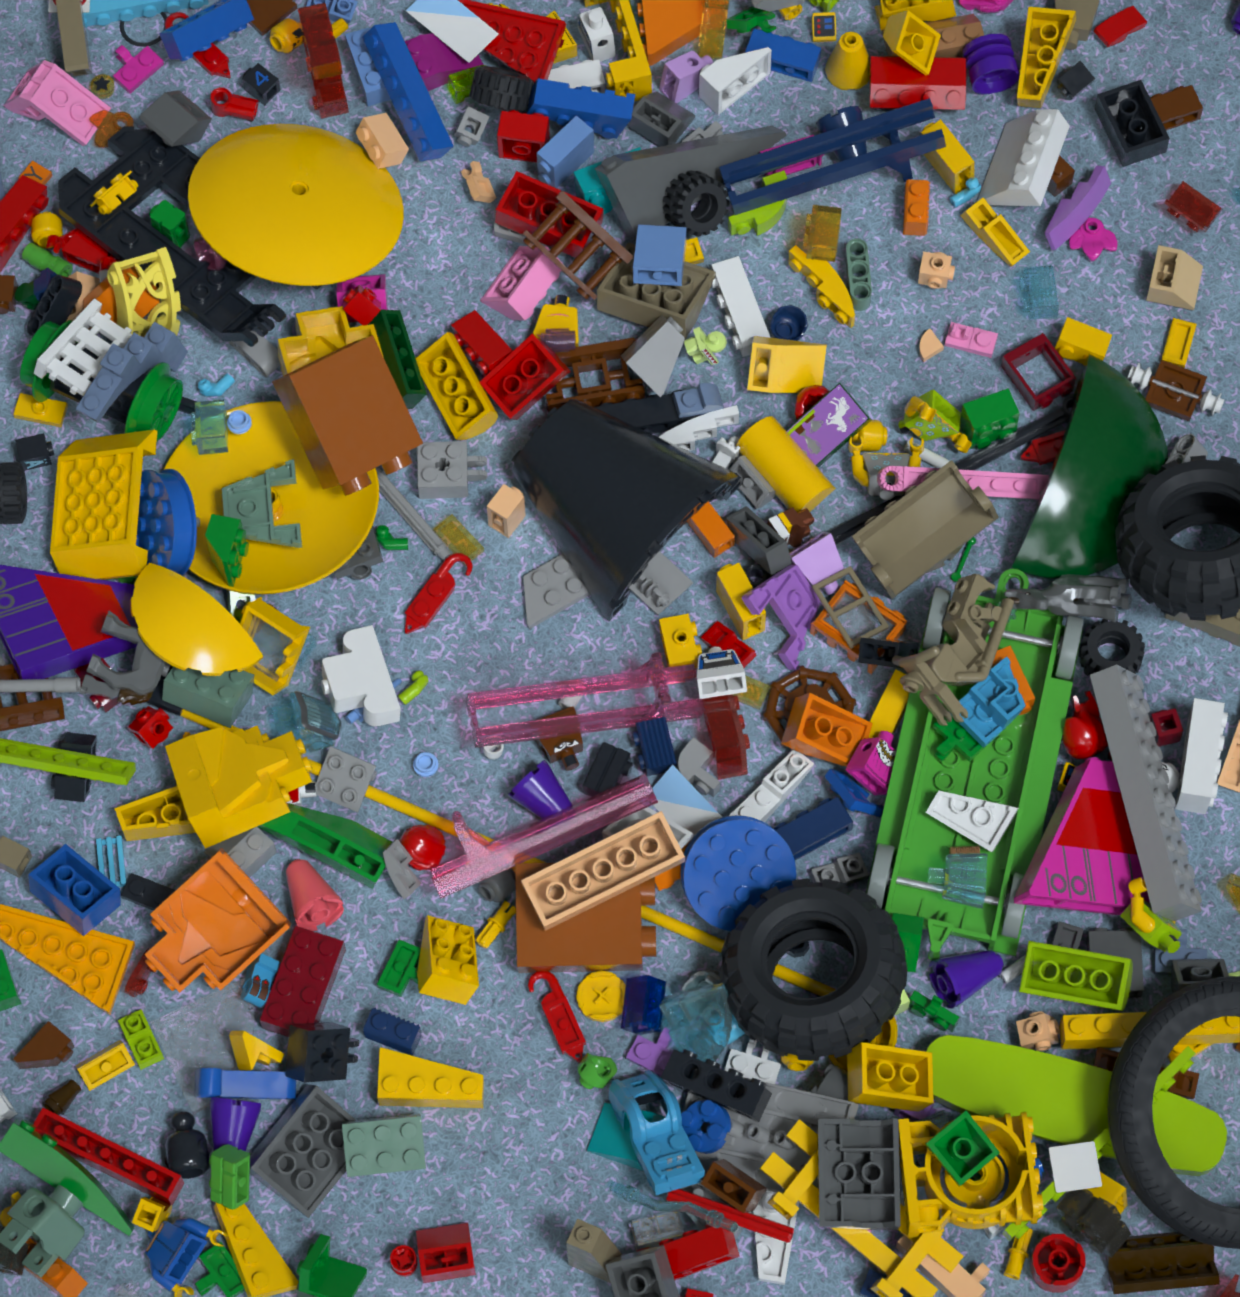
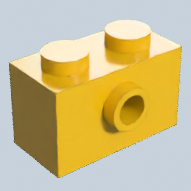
M1067 317L1054 348L1063 358L1074 360L1085 365L1089 354L1103 361L1112 334Z
M689 613L659 619V630L669 673L698 668V657L702 654L700 644H695L694 636H697L695 621L690 622Z

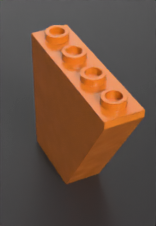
M641 0V3H637L638 17H643V23H639L640 37H645L643 48L649 66L656 64L727 19V0Z

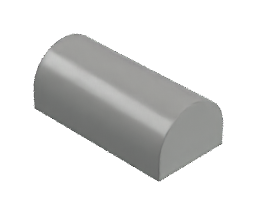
M745 455L740 456L729 470L742 477L743 484L739 489L756 509L761 508L775 497V490Z

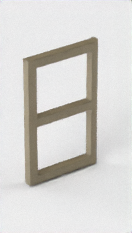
M851 566L812 585V589L850 649L860 644L861 637L871 638L889 628ZM849 574L863 597L833 612L820 589ZM867 602L881 625L851 640L838 617Z

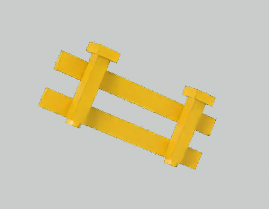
M798 1119L786 1134V1137L810 1156L807 1162L797 1172L776 1153L772 1152L759 1168L784 1189L782 1193L778 1191L773 1194L767 1203L787 1220L792 1218L799 1210V1207L795 1205L797 1201L819 1218V1189L812 1184L818 1176V1134ZM900 1203L901 1226L898 1230L908 1238L905 1207ZM831 1228L887 1275L886 1279L881 1278L877 1280L870 1288L880 1297H902L903 1294L899 1292L901 1288L912 1297H933L938 1289L916 1271L926 1255H929L951 1273L964 1257L941 1238L944 1228L940 1232L919 1233V1237L908 1238L913 1244L902 1258L868 1230Z

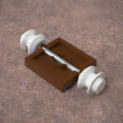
M1161 360L1155 376L1152 377L1150 367L1146 370L1140 369V363H1138L1137 367H1131L1127 379L1132 384H1140V390L1147 387V385L1150 386L1145 399L1151 408L1189 422L1196 405L1199 403L1201 412L1209 409L1212 416L1215 412L1220 413L1224 403V399H1221L1222 393L1216 397L1212 395L1210 389L1204 395L1201 394L1207 376Z

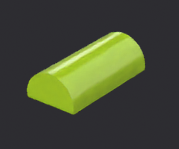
M1029 941L1019 992L1123 1011L1129 997L1133 963L1129 958Z

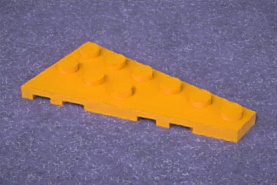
M0 904V940L95 1006L111 1015L135 947V942L96 930H91L83 936L67 922Z

